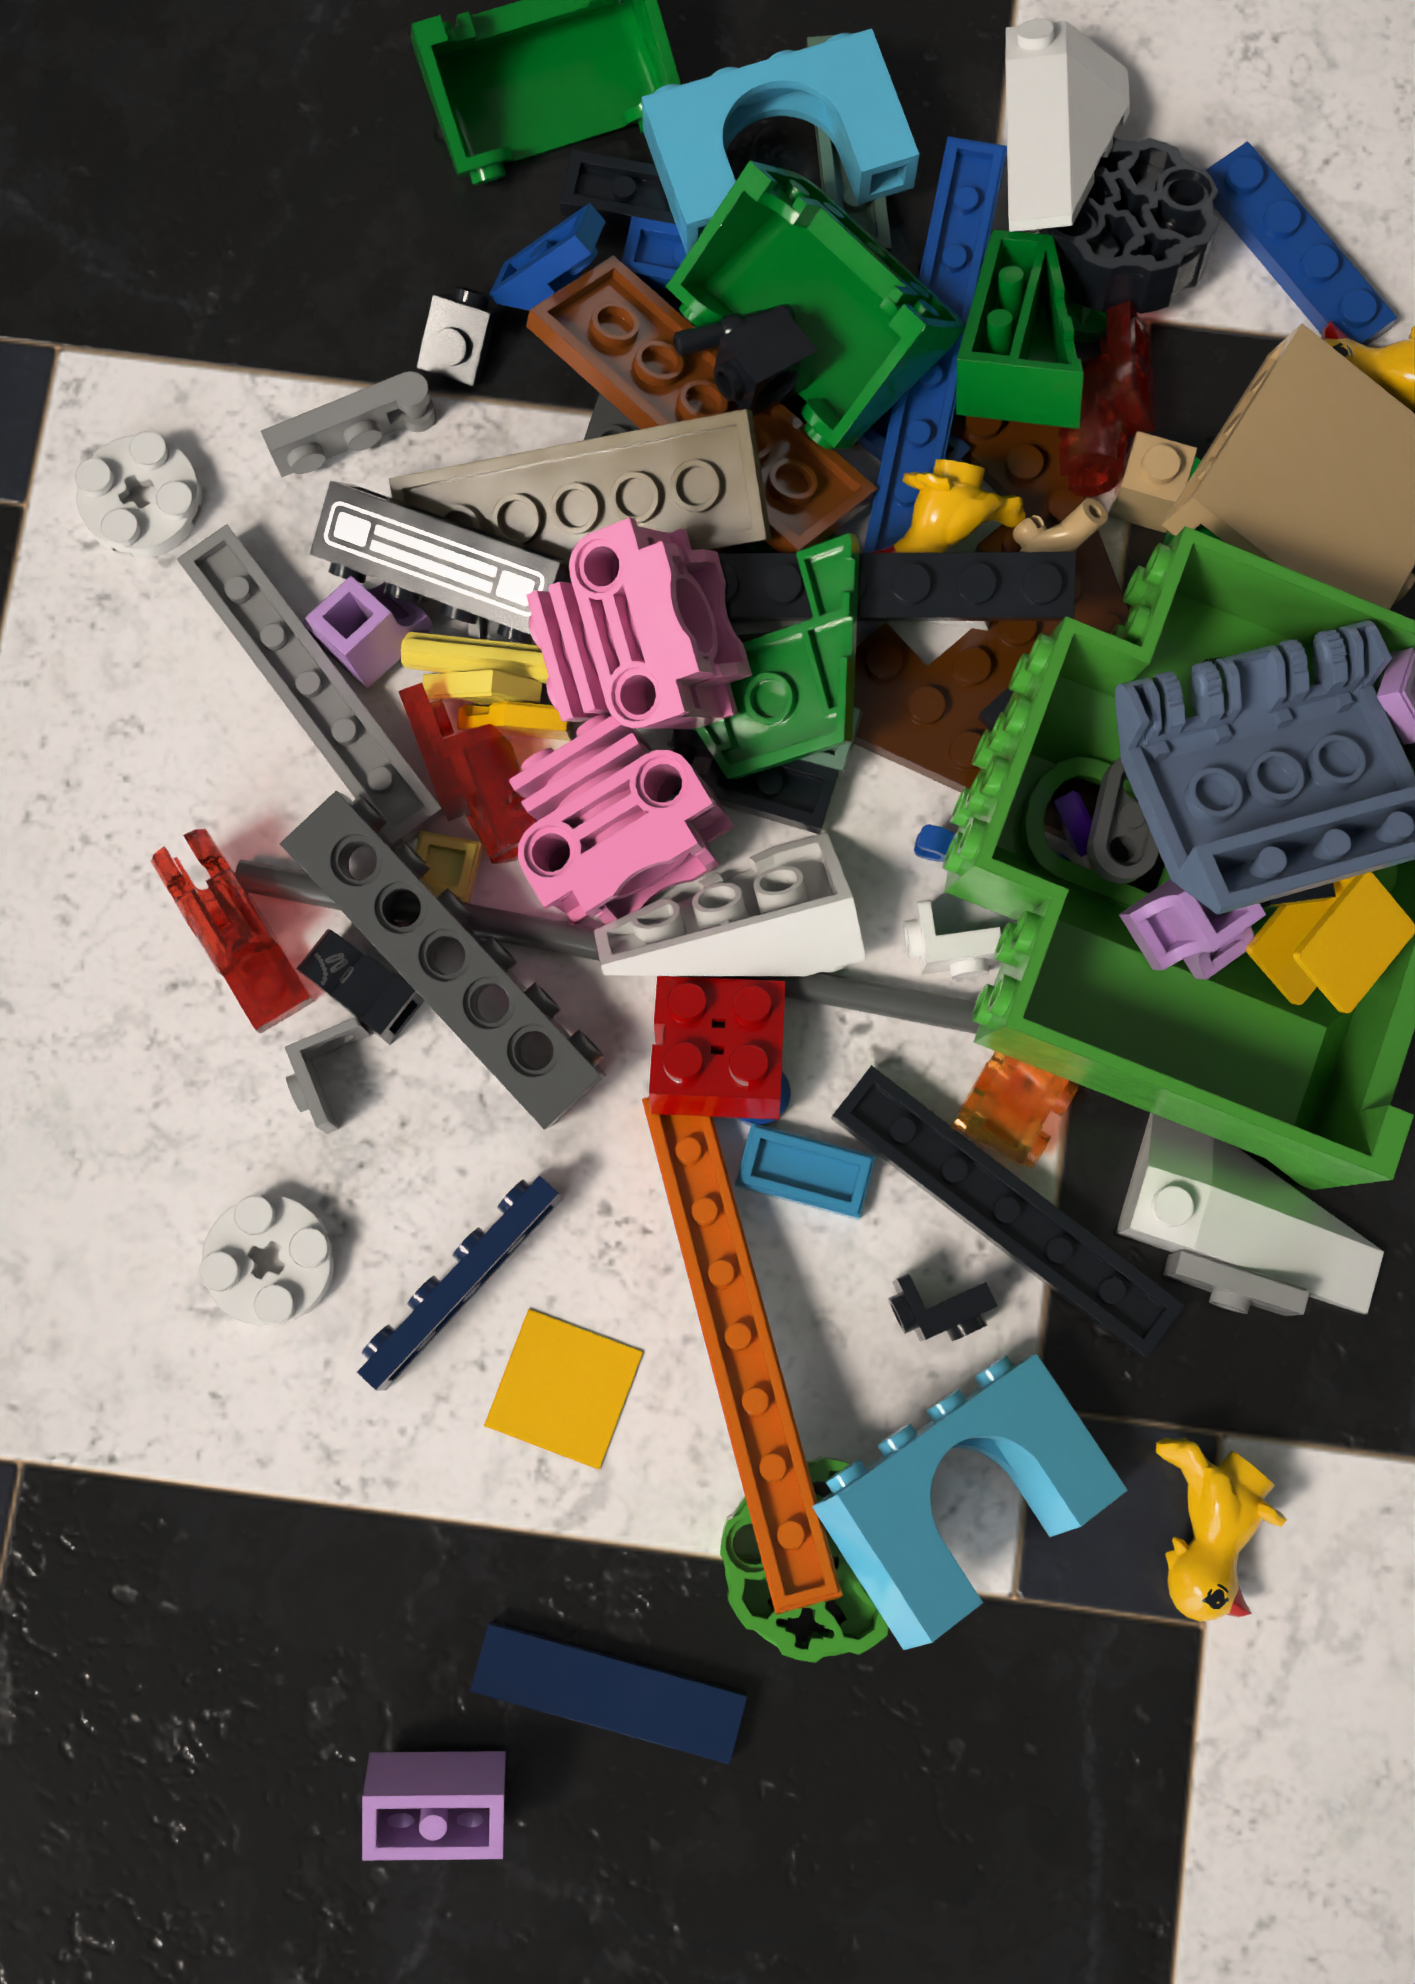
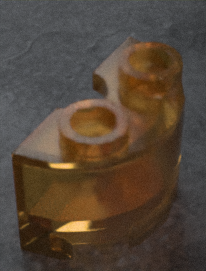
M994 1051L964 1100L951 1128L1014 1165L1020 1167L1023 1164L1033 1169L1051 1138L1050 1135L1041 1131L1050 1111L1062 1116L1075 1096L1080 1084Z

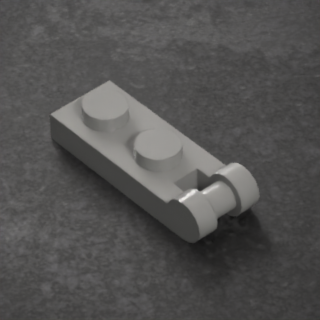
M409 371L263 429L261 433L281 477L292 473L305 474L312 472L322 466L326 459L345 451L368 449L378 443L382 436L404 427L413 432L426 431L435 422L436 413L433 401L430 398L427 381L419 373Z

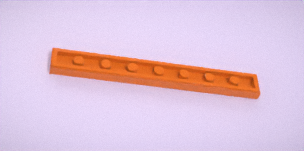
M649 1097L643 1098L642 1102L775 1613L778 1615L841 1598L843 1594L825 1528L812 1508L817 1503L815 1491L714 1119L708 1116L651 1114Z

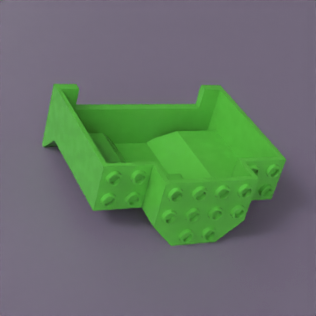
M1185 526L1167 546L1161 543L1156 546L1146 568L1138 566L1134 571L1123 597V602L1131 605L1124 626L1117 624L1111 634L1066 616L1050 635L1039 634L1030 654L1023 653L1015 667L1008 687L1009 690L1014 692L1004 712H1001L992 731L989 729L984 731L977 745L972 765L979 767L980 771L971 788H963L950 823L958 825L959 828L949 845L942 869L948 871L944 892L1014 919L1017 922L1016 924L1008 922L998 940L994 959L1002 962L994 986L986 984L981 990L974 1006L971 1020L980 1025L973 1042L1264 1157L1298 1184L1311 1190L1393 1180L1414 1117L1413 1114L1393 1107L1390 1104L1415 1030V934L1351 1013L1339 1012L1318 987L1302 1005L1291 1004L1247 952L1207 980L1195 979L1183 959L1165 970H1152L1119 916L1120 913L1149 893L1126 883L1116 884L1108 882L1098 876L1093 870L1063 859L1051 850L1045 837L1044 818L1046 809L1057 788L1062 783L1071 779H1081L1100 786L1107 768L1121 757L1115 705V690L1118 684L1144 677H1149L1153 681L1152 677H1155L1156 674L1173 671V674L1177 675L1178 681L1180 680L1184 696L1182 700L1186 719L1193 717L1190 686L1192 685L1190 681L1191 667L1194 664L1202 663L1205 659L1225 657L1268 645L1276 647L1280 642L1297 639L1298 643H1301L1302 648H1305L1308 662L1307 669L1309 671V686L1314 685L1312 657L1314 654L1312 649L1314 645L1313 640H1315L1314 635L1330 629L1337 631L1341 626L1365 620H1371L1376 625L1390 655L1391 652L1412 647L1415 650V620ZM1401 740V746L1406 754L1405 746ZM1409 761V763H1410V765H1411V767H1412V769H1413V771H1414V773H1415V769H1414V766H1413V762H1410V761ZM1125 780L1124 790L1126 794L1133 799H1137L1129 780ZM1415 860L1372 871L1415 924ZM1165 866L1157 888L1170 879ZM1278 907L1263 908L1266 915L1251 925L1254 936Z

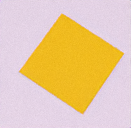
M528 1309L484 1426L600 1470L643 1352Z

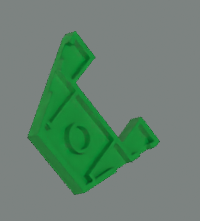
M847 533L796 552L813 614L812 619L743 642L752 676L730 683L738 715L695 728L727 779H739L852 742L860 556L858 536Z

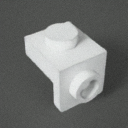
M930 900L917 901L912 912V920H906L903 923L907 955L909 958L919 957L921 975L950 971L952 979L974 978L988 974V965H995L998 962L994 959V953L1001 936L1000 927L936 936Z

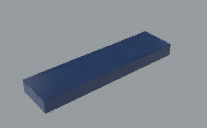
M494 1622L488 1624L470 1692L729 1765L747 1700V1693Z

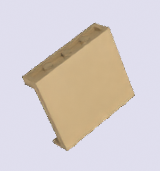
M1301 323L1267 355L1161 526L1176 536L1185 526L1195 529L1202 524L1225 543L1390 610L1393 605L1407 594L1415 582V575L1411 573L1415 566V413Z

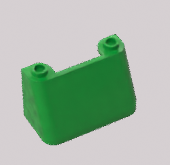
M520 0L471 16L469 11L458 14L456 28H452L450 21L443 22L441 15L411 24V42L457 176H470L473 186L506 176L504 165L638 124L640 132L643 134L641 97L653 94L665 85H681L657 0Z
M754 161L748 162L666 285V288L682 302L679 307L680 312L696 326L720 321L724 315L730 312H738L744 315L786 303L792 306L797 325L818 350L808 387L797 393L806 401V404L801 409V414L807 422L804 426V431L814 442L827 450L848 449L856 443L953 347L965 330V324L942 300L817 185L796 172Z

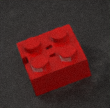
M657 976L654 1012L656 1044H652L649 1082L651 1114L780 1120L785 981Z

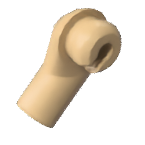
M1087 498L1056 526L1047 529L1043 519L1033 515L1031 518H1026L1014 528L1012 535L1015 542L1022 547L1020 552H1073L1107 522L1108 515L1100 502Z

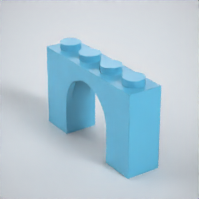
M872 28L855 34L840 33L829 38L824 43L797 51L783 50L775 53L767 60L740 68L726 67L716 71L710 77L683 85H665L653 94L641 97L643 132L686 255L736 182L726 156L728 146L745 127L764 118L775 116L795 117L808 121L820 128L832 140L838 151L857 205L912 189L915 185L920 154Z
M1037 1353L1015 1364L1005 1355L978 1372L974 1378L980 1385L979 1388L966 1397L960 1389H957L937 1401L926 1410L932 1421L917 1432L909 1423L886 1437L876 1445L883 1455L868 1467H865L862 1461L858 1459L838 1471L825 1481L832 1492L812 1506L903 1650L933 1643L983 1604V1601L940 1536L932 1514L931 1487L933 1477L940 1461L950 1449L964 1448L986 1455L1000 1465L1012 1479L1049 1537L1082 1527L1128 1491Z

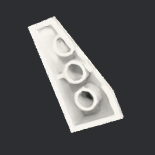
M1033 19L1022 23L1020 26L1006 27L1005 64L1009 232L1072 226L1094 184V171L1101 157L1107 158L1113 147V134L1117 126L1124 125L1130 114L1128 69L1067 21L1050 22L1045 19Z
M828 833L766 849L749 857L750 869L725 881L717 873L698 881L700 890L689 898L678 903L672 900L660 899L594 930L603 975L808 976L819 972H835L849 964L867 960L854 898Z
M1150 1113L1115 1234L1172 1253L1183 1249L1194 1251L1307 1288L1306 1291L1310 1292L1309 1297L1361 1314H1368L1384 1251L1238 1147Z

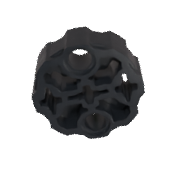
M1113 137V147L1107 158L1101 157L1094 171V184L1073 225L1037 230L1039 234L1053 236L1064 288L1070 292L1074 302L1100 312L1116 308L1130 309L1139 314H1144L1169 307L1172 297L1183 289L1196 287L1202 278L1219 224L1214 212L1218 190L1208 172L1191 165L1181 156L1178 148L1151 138L1136 142L1122 141Z

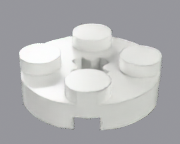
M144 431L137 435L124 436L110 441L99 448L89 459L81 462L75 472V482L78 486L76 503L81 519L95 539L102 546L114 551V548L120 552H130L133 557L139 558L159 556L183 543L194 528L192 520L197 514L198 504L200 507L202 506L203 499L200 480L183 452L165 442L161 435L155 432ZM138 485L146 487L150 485L154 487V490L147 494L148 505L138 508L133 501L125 504V498L130 494L129 491L133 487Z
M248 1196L237 1205L227 1209L212 1225L203 1245L199 1276L203 1285L208 1288L212 1300L230 1317L256 1326L284 1324L292 1319L296 1320L308 1314L321 1302L327 1293L334 1275L332 1244L328 1238L329 1234L323 1221L306 1206L281 1196ZM272 1242H275L281 1247L277 1258L285 1265L279 1274L268 1271L261 1279L255 1273L257 1263L252 1259L258 1248L266 1250L271 1246Z

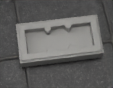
M1187 1249L1169 1254L1162 1274L1163 1277L1211 1292L1209 1303L1243 1314H1248L1249 1307L1252 1305L1286 1317L1304 1315L1310 1292L1306 1291L1307 1288Z

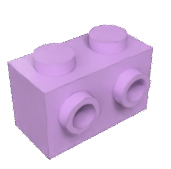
M506 1751L370 1752L362 1796V1861L503 1859Z

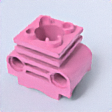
M629 517L592 532L579 540L572 550L569 561L572 583L556 582L548 586L549 592L536 590L526 594L531 612L529 617L530 632L536 645L542 650L549 675L546 686L548 696L554 708L559 712L561 721L586 722L597 715L607 713L610 716L612 715L621 725L630 728L694 729L738 715L730 683L752 676L744 644L735 634L727 615L725 605L726 581L717 552L711 550H692L685 529L667 533L637 526L636 519Z
M607 713L597 715L583 723L576 731L578 737L554 751L552 748H546L530 756L521 766L523 771L509 779L514 791L525 798L521 803L527 813L538 820L524 832L518 844V859L521 868L543 907L548 909L555 906L567 914L572 924H579L588 917H594L595 915L605 925L647 906L657 895L673 886L694 882L720 866L708 844L735 828L713 790L682 755L671 750L652 751L647 740L636 728L621 725L612 715L610 716ZM681 789L673 800L668 801L671 794ZM569 857L567 863L562 867L564 861Z

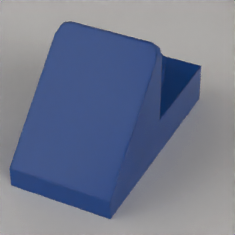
M588 203L505 261L489 296L497 304L530 311L531 308L582 276L580 272L594 260L598 253L595 245L606 221L591 203Z

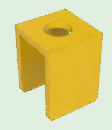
M1372 872L1333 882L1336 897L1328 900L1279 906L1247 945V954L1291 1004L1302 1005L1318 987L1339 1012L1351 1013L1415 934L1414 922Z

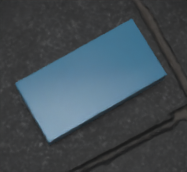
M751 1123L735 1187L859 1220L876 1156Z

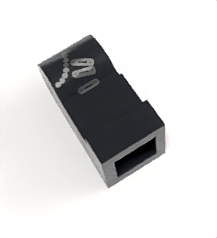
M330 929L325 931L296 968L350 1014L358 1017L370 1030L389 1045H391L424 1002L423 998L409 983L397 974L395 975L371 956H365Z

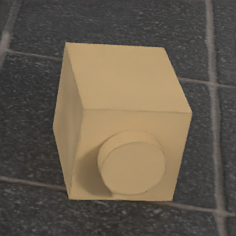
M1137 431L1124 459L1108 517L1166 533L1167 530L1161 524L1188 482L1197 448Z

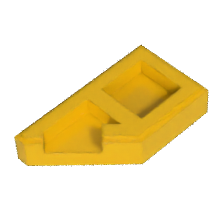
M502 701L492 702V705H489V707L463 705L459 708L457 730L571 741L573 721H561L560 714L553 705Z

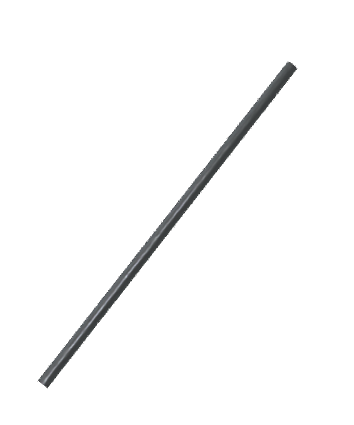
M242 859L237 864L234 875L235 890L340 910L304 871ZM412 892L402 893L395 899L392 905V917L397 922L413 924L421 912L419 898ZM464 903L474 915L466 924L479 938L487 939L492 935L500 942L600 961L594 930L598 928ZM825 972L808 976H680L785 981V997L973 1034L977 1033L980 1025L971 1020L976 1004L974 1001Z

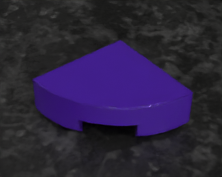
M1071 790L1053 799L1052 806L1070 847L1080 857L1087 855V843L1092 820L1079 793Z

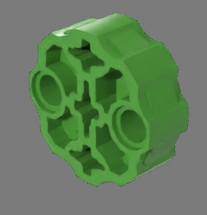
M822 1456L817 1457L815 1460L806 1461L812 1483H816V1481L825 1482L829 1478L830 1471L838 1472L851 1464L836 1458ZM815 1492L817 1502H819L823 1498ZM744 1495L734 1513L726 1518L720 1544V1556L724 1560L725 1576L729 1588L727 1592L728 1601L744 1627L748 1630L756 1631L765 1640L777 1646L782 1655L814 1663L823 1657L836 1656L848 1652L859 1655L888 1635V1625L826 1529L825 1532L831 1554L835 1556L834 1565L843 1594L841 1598L834 1599V1602L842 1610L846 1619L838 1624L833 1613L826 1606V1602L804 1607L812 1609L815 1622L824 1625V1628L830 1630L809 1631L805 1641H797L795 1639L793 1627L777 1619L799 1618L802 1608L776 1615L774 1606H770L767 1602L771 1598L761 1558L758 1560H746L741 1558L734 1550L733 1538L736 1532L742 1526L752 1524Z

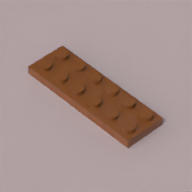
M614 255L529 311L526 327L640 429L740 410L734 401H728L721 394L716 385L713 371L718 348L684 357L679 356L674 347L673 336L675 332L693 328L694 326ZM778 403L753 417L772 539L766 542L778 553H796L822 543L871 504L878 488L835 450H827L814 442L804 431L805 424L782 403Z

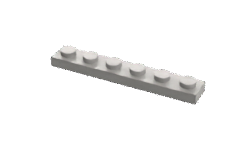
M228 524L177 558L184 571L353 797L356 799L361 794L384 817L387 823L380 831L396 848L403 841L407 843L418 835L420 830H425L445 815L440 805Z

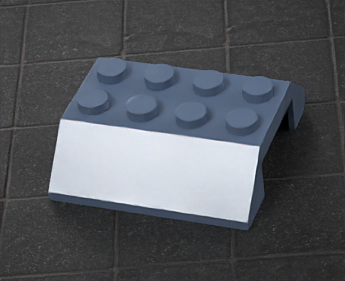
M1371 620L1341 626L1337 631L1330 629L1314 635L1315 640H1313L1314 645L1312 647L1314 650L1312 655L1314 685L1309 686V671L1307 669L1308 662L1305 648H1302L1301 643H1298L1297 639L1280 642L1276 647L1268 645L1221 657L1215 660L1214 665L1212 661L1194 664L1191 667L1192 672H1190L1193 715L1190 718L1185 719V708L1182 700L1184 696L1180 680L1178 681L1177 675H1174L1173 671L1156 674L1155 677H1152L1153 681L1149 677H1144L1116 686L1115 705L1121 763L1170 879L1217 915L1415 860V773L1373 687L1374 682L1391 661L1392 657L1378 628Z

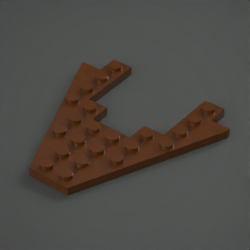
M955 409L951 432L971 447L966 462L985 469L983 480L999 496L1015 495L1022 497L1025 519L1031 518L1033 515L1039 516L1043 519L1046 528L1049 529L1060 524L1086 499L1058 426L956 415ZM1001 524L977 544L975 552H1020L1022 547L1013 539L1014 528ZM1097 530L1077 550L1073 551L1076 552L1074 620L1111 634L1117 624L1124 626L1129 610L1126 603L1123 602L1122 591L1100 533ZM724 548L711 550L717 553H731ZM990 621L988 631L970 629L928 666L892 627L885 622L856 647L854 708L861 709L863 713L854 744L958 792H962L964 787L971 788L980 771L979 767L972 765V759L984 731L988 729L978 719L979 713L1009 687L1012 674L1023 653L1030 654L1039 634L1050 635L1061 621ZM744 639L741 640V642L743 643L752 639ZM1071 779L1062 783L1053 793L1047 805L1044 818L1045 831L1067 841L1053 809L1052 800L1071 790L1079 793L1091 820H1093L1100 786L1081 779Z

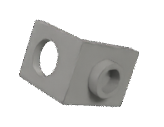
M358 1017L285 1046L294 1070V1074L286 1077L294 1103L300 1112L309 1109L315 1126L326 1134L338 1130L339 1127L312 1060L369 1037L370 1033L367 1026Z

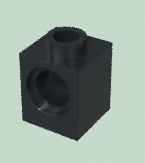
M780 305L721 336L713 371L714 379L719 391L728 401H734L740 410H751L754 417L808 387L818 350L783 305Z

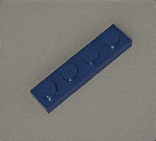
M541 1176L531 1185L524 1179L518 1182L497 1206L503 1215L487 1233L478 1227L457 1247L452 1256L459 1263L442 1281L432 1276L413 1294L407 1303L413 1312L396 1330L389 1324L386 1325L369 1341L361 1352L368 1360L357 1373L376 1391L387 1390L563 1200L562 1196Z

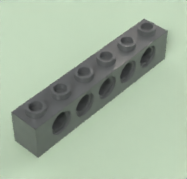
M335 791L279 844L544 1130L550 1128L607 1075L597 1065L605 1056L580 1029L572 1036L569 1035L554 1018L561 1011L557 1003L536 982L527 989L510 971L517 964L515 958L492 935L484 942L466 924L474 917L472 912L450 889L447 888L440 895L423 877L430 870V867L405 841L396 848L386 838L380 829L387 821L366 798L360 794L352 801L348 796ZM369 845L374 849L377 856L376 868L369 877L356 880L349 870L350 856L357 848ZM413 892L417 895L421 904L420 915L412 925L400 927L392 917L393 902L402 893ZM455 938L464 948L465 960L458 971L446 975L438 969L435 963V951L444 940ZM496 984L506 991L509 998V1008L503 1018L496 1022H490L480 1014L478 998L486 987ZM535 1031L545 1034L553 1045V1057L549 1064L542 1069L530 1067L525 1063L521 1055L523 1040L527 1035Z

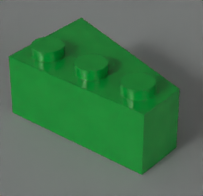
M992 229L957 356L956 415L1079 429L1084 372L1081 359H1078L1073 340V323L1071 316L1068 317L1064 300L1065 288L1052 235Z

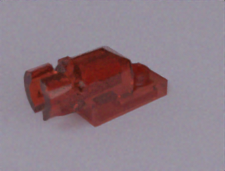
M1130 300L1107 309V336L1102 337L1100 341L1102 355L1081 362L1084 374L1079 429L1058 427V436L1061 439L1058 446L1060 476L1068 475L1069 490L1079 497H1094L1115 488L1124 475V458L1128 439L1135 437L1137 431L1148 433L1155 430L1152 341Z
M423 683L398 691L447 820L451 821L466 815L465 817L484 845L491 864H502L519 860L518 844L524 832L538 820L527 813L521 803L525 798L514 791L509 782V779L522 772L512 744L492 724L479 726L453 735L455 732L442 698L430 702Z
M195 829L183 836L200 864L207 869L211 877L206 880L209 886L207 889L201 890L197 888L181 861L177 857L173 858L165 846L153 854L151 863L214 968L225 978L252 1026L261 1034L315 1001L255 900L244 889L210 833L206 829Z

